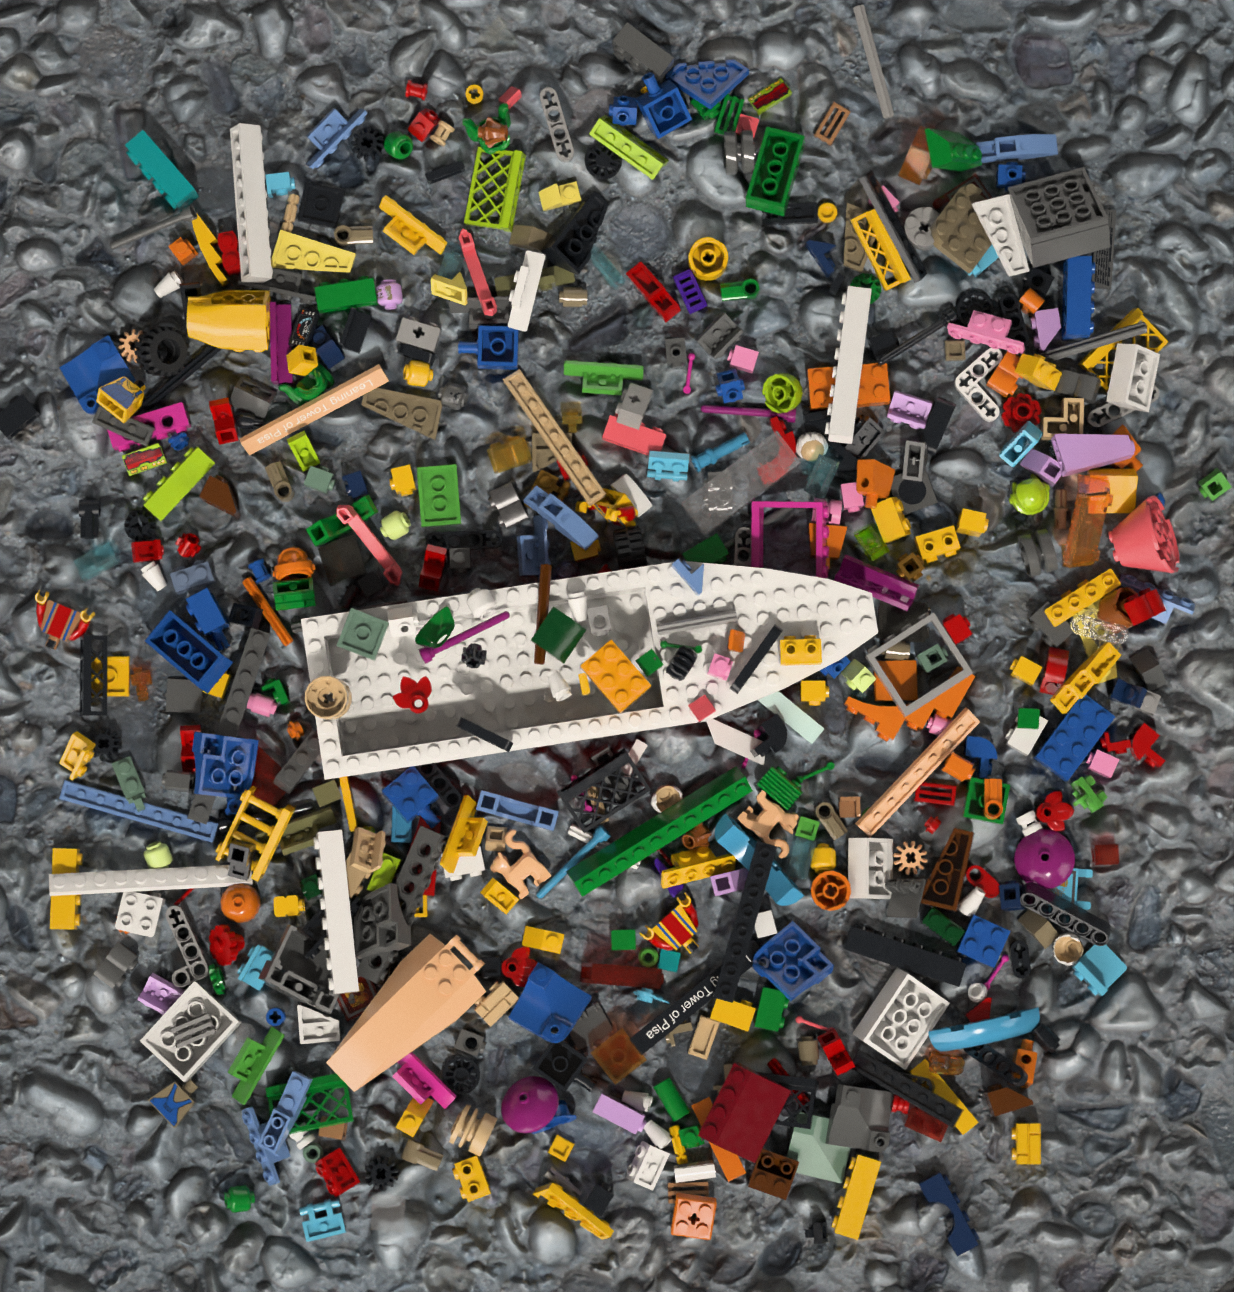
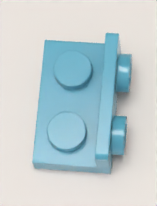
M258 944L256 947L252 946L247 955L250 957L246 964L243 963L237 972L240 975L238 980L261 991L265 982L258 978L266 961H270L274 952L261 944Z

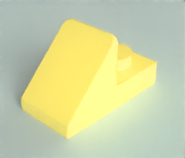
M576 181L560 186L556 183L538 192L543 211L581 202Z
M461 272L452 280L436 274L431 277V291L433 295L465 306L468 304L467 287Z

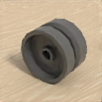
M752 130L741 131L740 143H737L735 131H724L726 175L737 174L738 162H741L743 174H753L755 142H753Z
M1046 528L1036 530L1034 539L1029 533L1018 536L1020 555L1030 578L1040 575L1042 567L1047 573L1058 569L1055 549Z

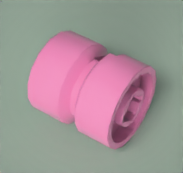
M814 497V501L826 502V506H828L829 518H826L827 524L839 526L842 500L831 499L827 502L824 498ZM816 508L812 509L811 523H816Z

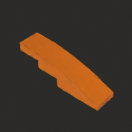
M710 1097L691 1105L701 1127L713 1106ZM709 1142L728 1182L746 1174L738 1155Z

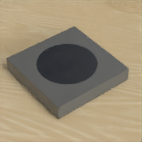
M926 469L922 482L902 479L903 473L894 476L890 491L892 497H897L901 500L904 507V515L938 503Z

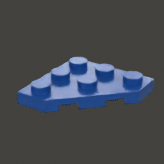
M734 59L726 60V63H714V61L698 62V65L678 63L666 74V81L670 80L678 89L711 110L749 75V69Z

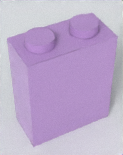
M603 1092L592 1111L635 1135L637 1131L642 1132L647 1122L644 1119L645 1114Z

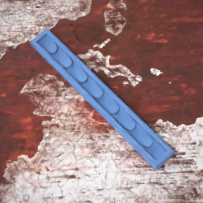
M64 780L59 797L61 800L212 843L214 842L219 823L208 821L207 825L187 819V814L143 802L145 810L138 812L135 804H129L124 796Z

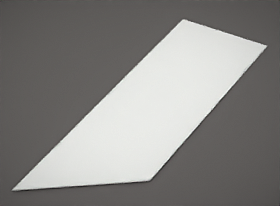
M710 719L706 721L715 744L764 766L765 756L761 757L758 755L754 758L750 752L763 743V741L717 720Z

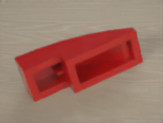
M641 261L626 273L634 286L665 323L681 311L678 303Z

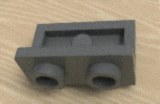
M722 312L695 341L710 357L717 359L726 354L727 348L731 344L739 341L744 331L737 327L726 313Z

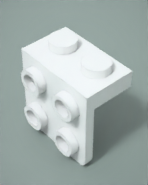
M142 891L123 892L115 924L116 929L153 937L156 932L161 907H164L166 899L161 898L162 894L150 891L149 895L143 894Z

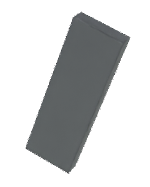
M99 405L92 420L93 424L145 447L148 446L155 431V428L132 418L123 423L101 405Z

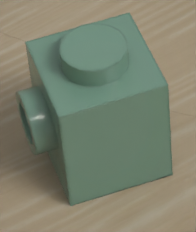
M310 466L304 486L328 495L329 490L333 491L336 480H334V475L330 473L331 469L320 466V468Z

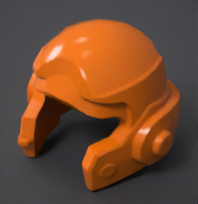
M288 547L278 555L273 577L279 581L290 580L288 575L300 573L305 574V578H310L314 574L316 567L301 548Z

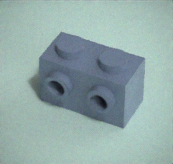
M204 560L193 562V566L185 568V566L173 569V573H170L175 592L178 595L216 583L211 564Z

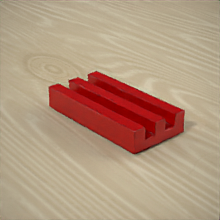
M923 782L915 790L914 801L949 806H954L957 786ZM920 786L950 789L952 793L920 790ZM919 794L950 797L951 801L919 798Z

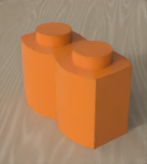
M1007 351L986 386L1005 398L1008 394L1013 395L1019 386L1016 384L1019 377L1023 379L1022 376L1015 372L1021 357Z
M954 752L949 754L941 768L942 771L961 782L965 779H970L975 771L972 768L974 765L972 762Z

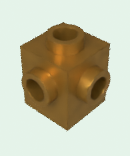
M912 552L908 555L905 553L897 559L899 563L895 566L897 568L895 572L899 577L908 581L912 579L915 582L923 576L921 572L925 569L923 566L925 563L918 554L915 555ZM907 565H911L913 567L912 572H908L906 570Z

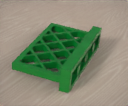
M336 1073L311 1078L313 1080L306 1094L310 1096L307 1097L299 1116L303 1114L310 1120L305 1126H299L294 1123L296 1128H292L289 1134L354 1121L348 1085ZM287 1083L265 1088L270 1116L274 1109L273 1102L280 1101ZM344 1088L345 1094L340 1101L332 1096L336 1089ZM319 1092L326 1095L320 1105L312 1100L314 1095ZM329 1098L338 1103L332 1113L323 1107ZM309 1102L318 1107L312 1117L304 1112ZM340 1106H343L348 1110L349 1117L339 1118L335 1113ZM321 1110L329 1114L325 1122H319L315 1119Z

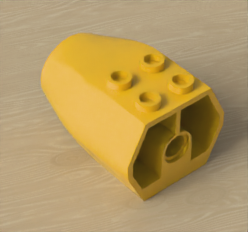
M227 290L199 297L188 296V337L214 347L235 352L245 350L263 352L268 350L270 344V290Z

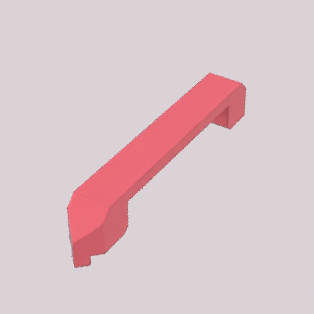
M462 228L459 235L461 251L484 315L493 316L497 312V305L489 290L475 250L472 235Z
M338 505L336 510L337 517L343 524L348 523L382 565L385 569L383 574L387 580L399 586L402 569L352 506Z

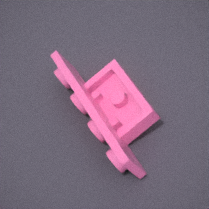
M973 310L967 327L948 323V334L955 339H967L974 344H986L993 349H1005L1012 354H1024L1025 352L1023 342L1007 338L1012 325V321L1009 319Z

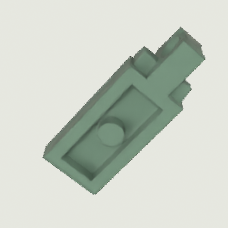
M128 756L111 763L126 800L129 804L134 803L138 812L145 810L142 799L146 798V793L131 757Z

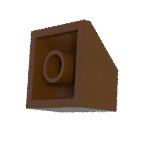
M218 475L215 478L209 476L199 495L201 500L239 519L241 515L233 491L228 485L229 482Z
M999 1083L987 1086L988 1090L984 1091L990 1113L993 1116L1033 1105L1031 1099L1008 1087L1001 1086Z

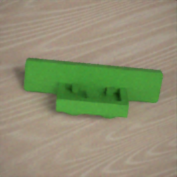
M577 360L564 361V375L583 376L582 393L622 395L623 379L643 380L644 366L636 364L625 365L594 361L581 362Z
M270 1028L262 1044L247 1037L228 1070L229 1074L241 1079L232 1097L243 1105L250 1098L285 1036L276 1028Z

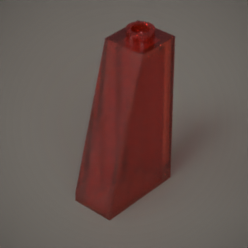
M581 962L580 982L660 989L664 981V974L662 969Z

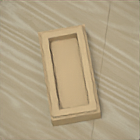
M700 1016L688 1054L707 1060L720 1023L719 1021Z

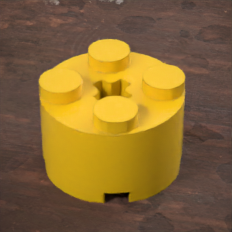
M711 237L697 240L691 247L688 256V265L693 275L699 280L711 281L719 278L725 272L728 264V251L725 245ZM705 256L712 258L710 263L704 261Z

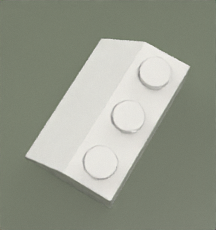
M1118 343L1106 402L1119 407L1149 412L1160 354L1138 344Z
M849 838L848 881L851 887L850 898L890 899L892 892L885 888V883L890 879L893 880V839Z

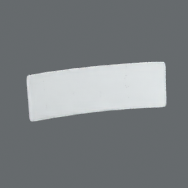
M638 739L628 753L635 765L647 747V744ZM627 763L621 769L623 773L630 776L633 768Z

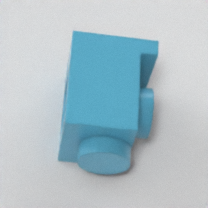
M289 172L265 175L269 198H273L274 193L277 196H283L291 192L292 189H296L295 178L291 177Z

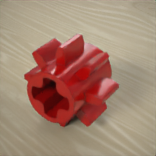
M183 533L175 543L179 546L177 549L178 553L187 558L190 556L194 557L201 549V546L198 545L199 538L192 533Z

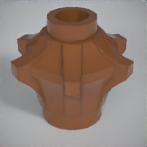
M487 117L486 122L478 127V137L485 141V145L488 148H491L498 142L507 141L508 126L496 122L492 117Z
M702 822L684 833L685 835L682 837L683 845L688 849H693L699 846L708 847L710 845L708 839L712 833Z

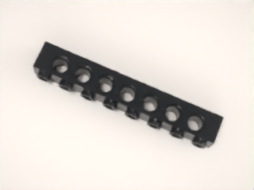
M759 841L756 843L713 998L733 1003L777 846Z

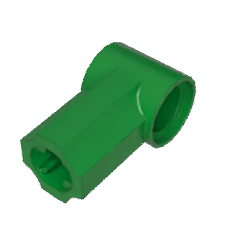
M754 279L720 284L722 302L755 299L760 293L759 284ZM748 285H754L756 291L749 294L745 291V288Z

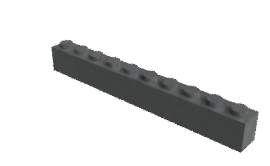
M251 628L216 731L217 735L236 737L270 637L269 633ZM195 794L187 819L207 825L216 796Z

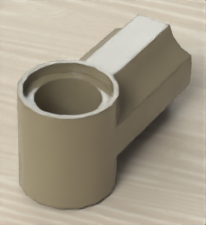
M338 226L334 231L335 242L342 247L355 244H373V226ZM346 232L349 236L346 240H340L338 234Z
M281 461L269 464L265 467L275 495L282 502L291 501L295 493ZM282 488H289V493L286 496H280Z
M820 802L815 806V816L820 820L833 841L848 832L830 803ZM823 805L829 809V813L825 817L819 814V808Z
M408 1139L400 1158L437 1171L444 1155L424 1147L425 1145L417 1141Z

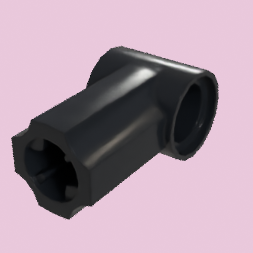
M79 500V517H81L80 538L98 539V523L101 516L100 500Z

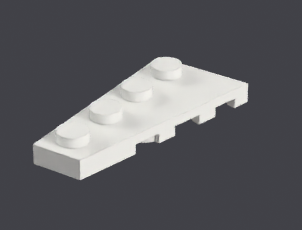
M1010 195L971 204L1008 276L1029 272Z

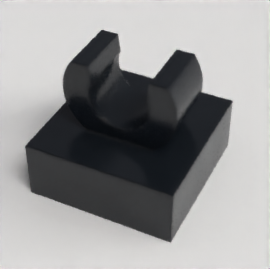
M827 1222L813 1223V1228L805 1229V1238L814 1237V1244L828 1242Z

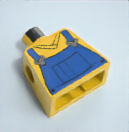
M121 377L101 386L98 389L96 402L121 422L125 423L141 407L144 398L143 391L146 387L141 380L132 383L126 377Z

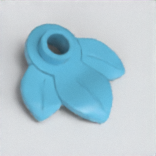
M642 987L641 991H633L637 995L636 999L652 1004L654 999L670 1005L669 1001L664 1000V997L654 994V991Z

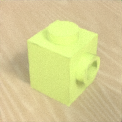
M853 659L841 672L847 680L845 683L853 691L858 689L863 693L876 680L874 675L856 659Z

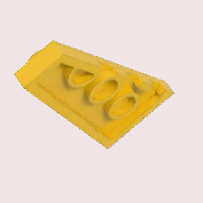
M549 1183L537 1187L533 1192V1195L537 1198L541 1195L549 1200L547 1204L551 1207L563 1209L566 1217L575 1221L580 1220V1226L600 1239L610 1238L614 1230L609 1227L608 1222L597 1218L591 1209L579 1204V1200L565 1193L559 1184Z

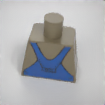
M189 1079L183 1086L178 1081H175L148 1101L173 1128H176L196 1103L191 1094L198 1088V1085L192 1079Z

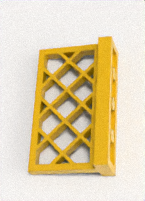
M1133 308L1111 330L1130 326L1141 320L1145 322L1147 332L1137 336H1146L1147 349L1158 353L1168 343L1165 337L1144 317L1143 312L1139 308ZM1136 336L1132 337V344L1136 343ZM1149 336H1156L1161 343L1156 348H1149ZM1122 340L1092 349L1078 363L1083 370L1094 374L1096 373L1092 369L1097 364H1104V375H1097V378L1100 379V386L1106 392L1109 389L1108 378H1111V375H1108V364H1114V361H1108V352L1116 350L1117 347L1114 346L1117 343L1122 344Z

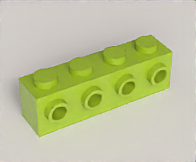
M191 446L184 453V460L181 463L177 461L170 468L172 472L169 476H163L156 485L158 487L154 492L150 490L143 497V506L160 521L167 516L215 464L198 446L195 448Z

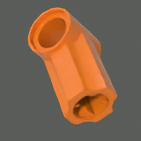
M1029 288L1019 300L1021 311L1025 314H1034L1045 300L1033 289Z
M984 779L983 812L988 819L994 820L1003 811L1002 779ZM996 805L999 810L998 814H990L988 806Z

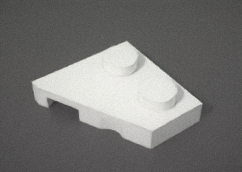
M297 1005L300 1044L341 1041L339 1020L305 1006Z

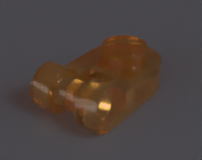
M936 1050L929 1052V1071L931 1073L959 1075L964 1071L965 1061L962 1057L941 1054Z

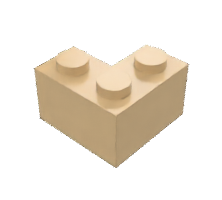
M1064 398L1061 401V418L1043 417L1041 420V431L1043 433L1041 440H1051L1055 434H1083L1084 398Z

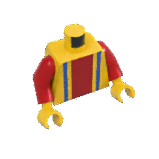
M602 488L606 496L593 505L589 506L587 502L577 501L575 512L587 513L588 507L589 510H597L611 524L625 528L636 525L634 519L638 515V511L625 493Z
M684 893L686 898L682 901L677 897L679 905L652 929L645 925L644 927L648 931L646 934L639 932L640 936L651 942L655 947L667 951L677 950L682 945L690 954L696 950L699 945L692 936L697 933L696 929L699 922L697 911L691 903L688 894Z

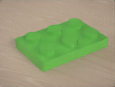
M457 465L417 467L421 527L461 524Z

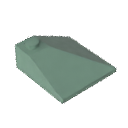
M801 1111L795 1116L798 1123L807 1124L808 1115L805 1112ZM813 1114L811 1130L793 1127L786 1157L799 1161L796 1173L842 1184L850 1147L826 1144L829 1118Z

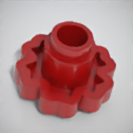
M1019 393L1016 398L1009 397L1002 406L1005 411L1001 415L1005 427H1011L1013 433L1019 431L1027 421H1030L1035 426L1040 423L1038 416L1041 414L1042 409L1039 402L1036 400L1032 401L1029 394Z
M224 924L216 925L215 929L210 931L209 941L211 944L209 949L213 959H217L218 965H231L232 961H236L238 952L245 946L243 936L230 931V927Z

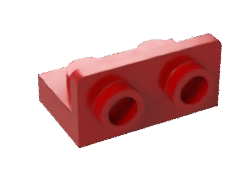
M340 1147L315 1163L317 1173L320 1177L324 1178L327 1183V1190L334 1197L341 1195L360 1183L359 1178Z

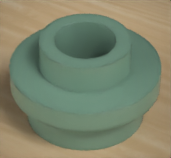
M309 1143L303 1149V1157L310 1163H316L323 1156V1149L318 1143ZM311 1149H315L317 1151L316 1156L310 1155L309 1152Z

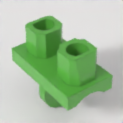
M1090 774L1085 777L1081 776L1070 784L1075 790L1072 794L1077 799L1072 804L1074 806L1080 804L1084 809L1088 807L1091 813L1104 805L1103 802L1107 799V795L1101 789L1094 793L1091 786L1096 782Z

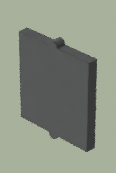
M168 679L167 693H165L166 712L201 714V703L204 698L202 689L198 688L190 680Z

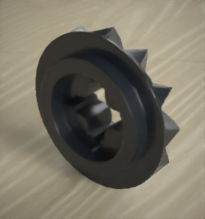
M135 510L129 513L125 519L124 530L132 540L146 541L155 533L156 521L149 512ZM138 518L142 523H148L142 527V534L138 528H132V526L138 523Z

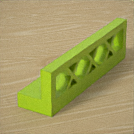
M606 114L598 119L589 133L593 138L652 180L656 178L661 168L669 161L621 125L613 124V120Z

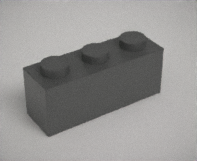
M311 731L275 777L273 783L287 794L292 792L321 755L318 735Z

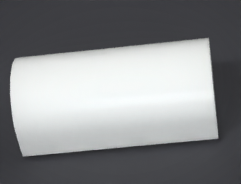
M712 1160L674 1165L676 1183L716 1177L714 1161Z

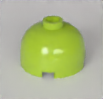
M778 373L767 378L763 385L762 394L765 395V404L771 411L785 413L799 405L802 400L803 389L800 381L795 376L788 373Z

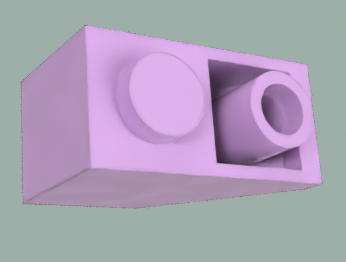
M1058 308L1036 311L1030 317L1031 329H1035L1036 337H1033V344L1035 349L1038 348V353L1046 349L1061 328Z
M1031 449L1020 463L1022 467L1052 487L1062 475L1058 461L1035 449Z
M744 868L711 876L710 880L714 896L743 890L748 870Z

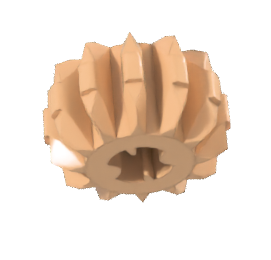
M132 329V335L125 332L124 334L127 338L119 339L124 344L119 345L118 349L124 350L121 356H127L128 362H131L134 358L135 363H137L138 355L134 353L137 349L133 350L131 345L139 342V335L144 334L142 330L137 334L136 330Z
M905 841L903 842L905 849L900 846L896 847L901 853L893 854V857L899 858V860L894 861V865L902 864L898 871H902L906 867V875H909L910 868H912L914 874H917L916 866L920 870L924 869L920 862L926 863L927 859L921 858V856L926 855L927 852L922 851L919 853V850L922 848L921 844L915 849V841H911L909 848L908 843ZM907 853L914 854L913 859L915 861L913 863L912 861L906 862L907 857L905 855Z

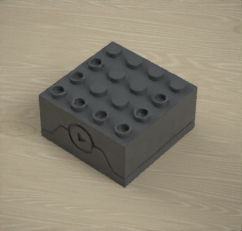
M1084 167L1008 187V194L1012 202L1022 244L1033 268L1110 248L1108 216Z

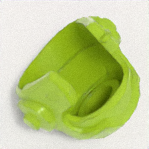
M1033 473L1030 475V479H1026L1018 485L1016 482H1012V494H1010L1008 499L1009 503L1018 512L1025 515L1037 514L1044 510L1049 503V484L1041 482Z

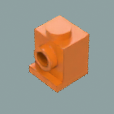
M180 237L168 246L182 266L199 255L187 238L183 240Z

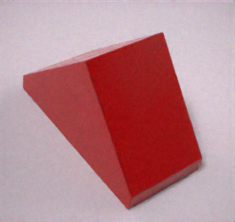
M986 997L964 1014L970 1023L990 1018L992 998Z

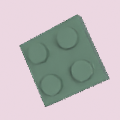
M351 608L336 646L375 661L389 622Z

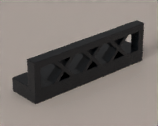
M83 635L80 637V716H107V636ZM91 640H102V649L98 653L91 648ZM96 658L102 663V669L98 673L91 668V663ZM96 678L102 683V689L98 693L91 688V682ZM95 698L102 703V711H91V702Z

